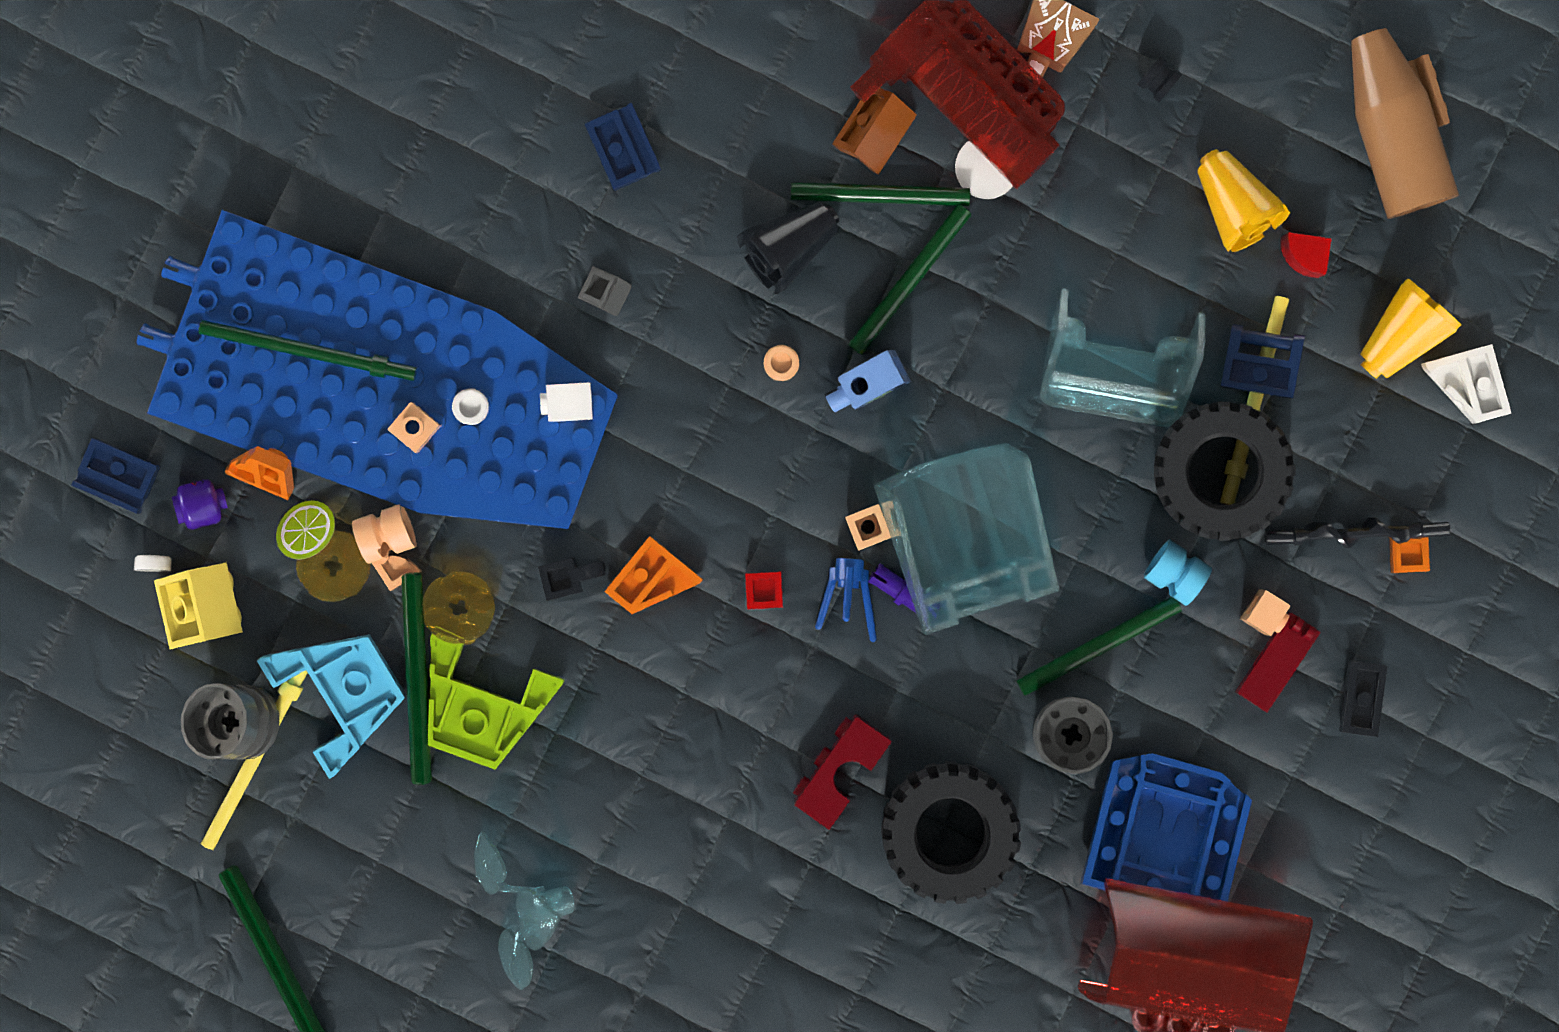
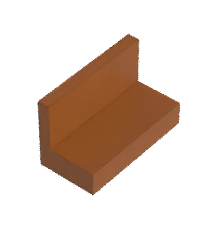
M870 84L832 144L841 152L859 159L871 171L879 175L917 114L894 93Z

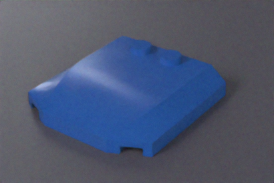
M1151 753L1111 761L1080 884L1223 923L1252 799L1237 789L1231 783V780L1221 772Z

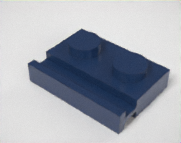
M632 103L585 123L614 191L639 181L654 172L661 171Z
M91 438L77 470L79 471L75 481L73 480L71 486L131 512L141 514L143 503L149 496L161 466L99 439Z

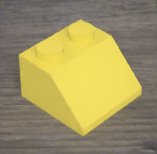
M227 562L191 569L154 580L170 649L243 632L241 627L242 615L236 605L233 592L234 581L231 573L228 571Z

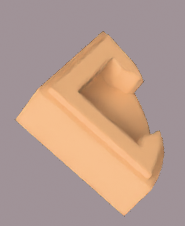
M390 555L387 558L372 563L390 591L402 585L401 577L403 574L422 572L414 562L401 556Z

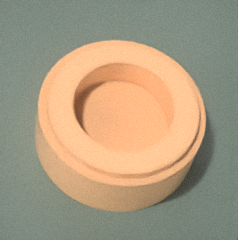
M777 345L766 353L764 368L772 379L787 381L797 373L799 358L791 347Z

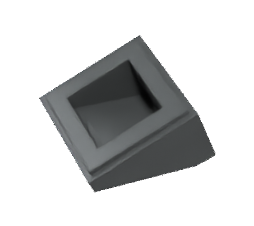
M593 266L578 298L611 315L618 316L632 286L623 279Z

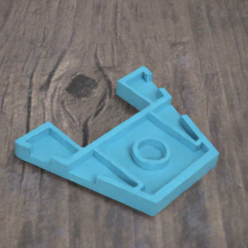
M370 634L263 655L257 660L273 688L306 670L342 727L343 733L318 746L313 751L329 779L338 773L340 768L356 753L368 737L384 722L406 696V693Z

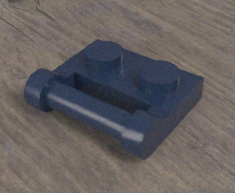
M1233 324L1221 387L1294 399L1305 335L1294 334V337L1248 330L1244 329V325ZM1241 343L1291 351L1289 361L1239 353Z

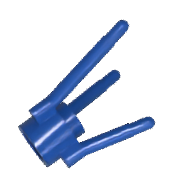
M836 558L835 567H830L828 584L815 624L817 630H820L823 626L836 581H838L837 587L844 588L843 621L845 622L850 620L852 589H859L860 582L869 638L871 642L877 640L869 583L867 582L869 570H864V560Z

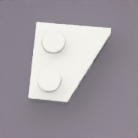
M1492 344L1421 364L1423 370L1472 424L1511 414Z

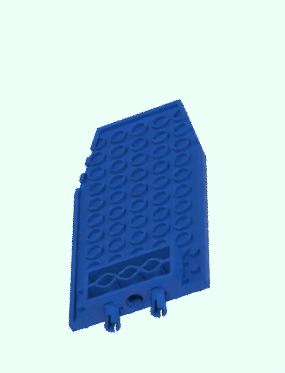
M224 210L221 211L202 265L196 267L173 256H169L166 259V265L174 267L179 271L175 272L163 267L162 278H168L191 287L192 292L178 330L174 335L152 327L147 323H144L139 331L153 336L154 339L138 335L137 345L167 354V360L147 414L246 450L256 446L266 450L269 448L277 449L291 460V466L391 503L400 504L402 507L419 513L569 529L618 395L512 322L488 308ZM201 320L369 357H373L374 354L390 358L391 362L417 367L416 378L414 381L386 375V378L371 376L370 371L199 334V325ZM591 383L593 420L549 422L548 415H541L540 393H547L546 385ZM464 389H476L482 392L489 402L488 415L478 424H464L457 420L453 414V399ZM410 402H414L441 425L419 453L412 451L387 430ZM411 420L406 428L410 434H416L420 426L417 421Z

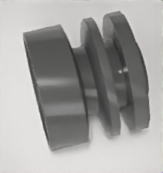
M206 684L192 693L185 702L181 714V732L186 745L196 755L209 760L255 759L266 753L273 745L280 728L279 711L274 699L265 690L253 685Z
M1064 697L1053 700L1041 709L1034 721L1032 736L1035 749L1044 762L1060 772L1079 774L1091 771L1104 761L1111 749L1113 733L1108 717L1099 706L1088 699ZM1072 724L1076 725L1075 732L1080 734V738L1078 741L1072 740L1070 744H1066V737L1061 735L1063 728L1070 729Z

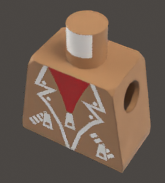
M1033 0L1017 48L1020 53L1029 57L1021 74L1029 80L1040 83L1048 67L1061 73L1093 32L1099 18L1064 0Z

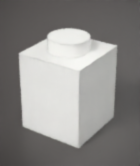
M591 383L546 385L547 393H540L541 415H548L549 422L593 420Z

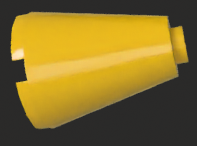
M1215 149L1200 159L1201 166L1197 172L1222 243L1228 252L1230 250L1237 252L1258 242L1265 237L1263 232L1271 225L1275 230L1288 218L1290 212L1286 205L1228 151L1219 152L1218 149Z
M1407 279L1399 287L1360 353L1365 359L1360 365L1376 379L1381 374L1389 378L1457 332L1461 324L1440 304H1437L1424 290L1410 279Z

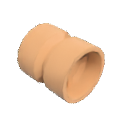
M400 504L381 510L380 517L369 514L352 521L357 546L367 564L387 558L391 550L398 554L417 547L412 523L405 508L400 506Z

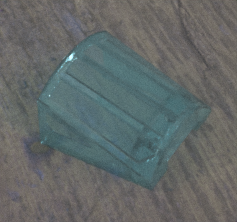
M1008 443L972 449L938 458L899 472L874 484L906 584L925 635L958 625L959 618L1020 598L1028 602L1059 591L1030 458Z

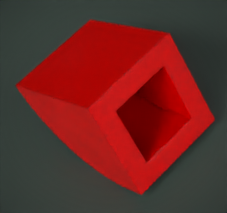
M1288 232L1281 237V250L1286 262L1296 272L1304 276L1320 278L1327 273L1332 238Z

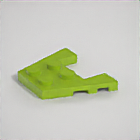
M433 632L430 638L431 664L429 677L431 678L428 746L495 770L561 688L565 679L533 669L522 702L519 703L453 679V674L465 643Z

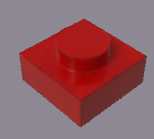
M781 572L745 573L747 609L783 608Z

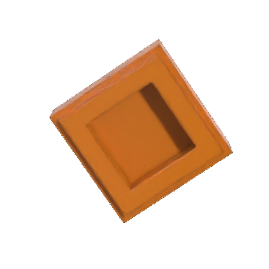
M1389 537L1391 573L1430 571L1429 537H1422L1421 539L1411 538L1408 542L1398 544Z

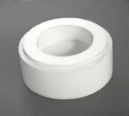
M464 389L454 397L452 411L460 422L467 425H475L482 422L488 415L489 402L482 392L476 389Z
M137 555L134 559V570L170 572L172 559L169 556Z

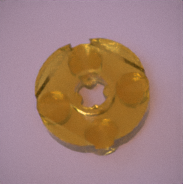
M334 530L329 543L319 553L306 559H297L296 570L300 582H303L305 588L310 591L309 593L322 601L336 602L345 600L361 591L368 580L370 564H367L352 534ZM333 555L337 556L338 562L343 565L342 570L336 572V576H331L330 569L324 566L325 561H331Z
M460 571L453 572V575H447L443 578L441 576L429 585L424 594V623L437 638L445 642L465 645L472 644L477 638L486 633L494 619L495 604L490 588L484 580L474 574ZM460 600L465 601L467 613H461L459 616L452 614L453 609L449 605L451 603L457 604Z

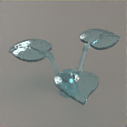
M480 831L474 851V867L479 883L489 894L497 893L498 889L502 892L518 893L516 907L519 921L521 922V930L516 935L510 928L503 930L499 938L498 952L505 974L521 991L530 984L533 976V961L529 949L522 942L523 939L532 950L542 948L552 936L561 916L571 914L574 911V898L567 886L545 891L544 886L535 888L507 885L504 882L507 871L503 858L485 831Z

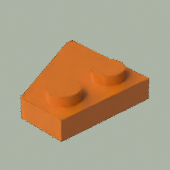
M256 446L232 459L225 471V474L286 500H289L294 490L291 460L283 452L274 448L266 450Z
M649 536L604 592L631 614H634L694 587L704 579Z

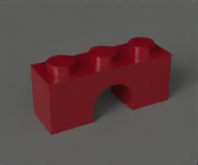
M857 714L851 720L847 717L843 719L834 732V735L838 737L837 741L831 749L825 746L813 762L817 766L810 779L804 775L792 792L797 796L794 800V805L828 830H830L850 802V797L841 791L834 782V774L838 767L846 762H857L871 771L892 742L891 738Z

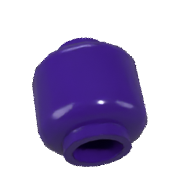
M209 479L180 485L177 488L176 496L171 497L178 524L184 523L190 530L219 523L222 518L221 510L228 508L223 488L215 489Z

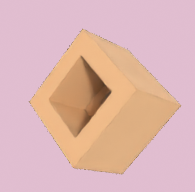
M410 402L387 430L412 451L419 453L441 425L414 402ZM411 420L419 423L420 429L416 434H410L407 431V424Z
M879 504L845 517L858 551L892 538ZM865 520H871L875 525L874 531L870 534H865L861 530V524Z
M1259 589L1240 619L1262 634L1272 636L1274 631L1279 633L1289 619V615L1286 612L1290 605L1269 591Z

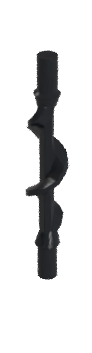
M1369 517L1364 521L1361 528L1335 529L1327 522H1312L1303 529L1294 527L1292 530L1265 531L1266 545L1294 544L1296 546L1307 540L1338 539L1344 548H1351L1361 538L1390 537L1398 544L1408 542L1411 538L1421 539L1422 537L1449 536L1450 525L1449 522L1421 523L1419 521L1409 526H1386L1378 518Z

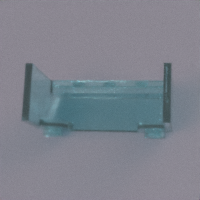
M1061 289L1048 340L1040 387L1041 400L1048 406L1157 426H1171L1177 419L1183 416L1204 358L1205 314L1198 313L1190 338L1180 336L1163 338L1158 342L1155 352L1151 353L1085 341L1086 326L1076 318L1067 317L1069 290Z

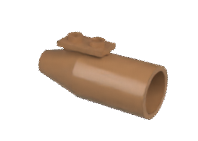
M1387 28L1378 29L1351 41L1355 117L1387 219L1419 211L1459 196L1438 129L1449 124L1450 120L1447 114L1446 103L1442 98L1436 79V71L1432 66L1429 54L1407 61Z

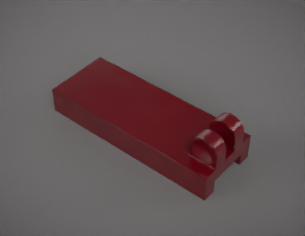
M1291 612L1287 613L1289 619L1279 633L1274 632L1235 691V693L1268 713L1321 633Z

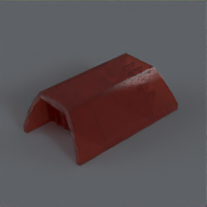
M1105 879L1104 887L1112 916L1116 948L1108 984L1079 980L1078 989L1084 996L1097 1003L1129 1009L1133 1026L1139 1032H1235V1029L1248 1032H1285L1312 930L1313 921L1311 917Z

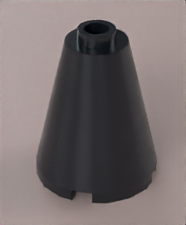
M817 202L745 229L737 236L739 248L746 245L749 254L744 259L759 281L767 289L774 285L776 287L774 293L779 294L795 280L838 232L837 223H839V217L830 205L824 206L822 203Z

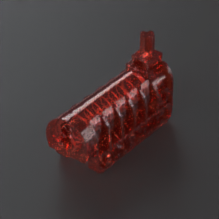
M925 0L887 37L879 49L870 57L869 65L871 67L850 86L855 96L865 103L886 82L892 87L899 79L904 84L910 80L1016 190L1028 181L1055 154L1060 146L1050 134L1064 114L1065 105L1063 99L968 0H954L953 3L946 0ZM962 8L967 12L966 14L961 11ZM973 22L979 24V26L981 27V31ZM962 34H972L976 40H967ZM988 34L993 38L992 40L987 38ZM1015 61L1018 66L1015 67L1012 62ZM1023 74L1028 75L1031 78L1032 83ZM1012 85H1021L1025 88L1026 92H1017ZM1038 87H1040L1044 92L1041 93L1038 90ZM1032 98H1035L1032 105H1029ZM1051 101H1053V102L1056 104V107H1055V108H1054V106L1050 103ZM1044 112L1048 113L1045 117L1041 116Z

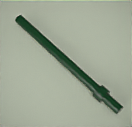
M201 320L199 325V334L370 371V375L386 378V375L410 381H414L416 378L417 367L391 362L390 358L374 354L373 357L205 320Z

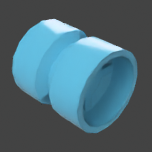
M1169 539L1150 562L1144 573V578L1160 589L1167 586L1169 588V595L1187 606L1207 582L1212 572V567L1196 556L1189 559L1187 557V550Z

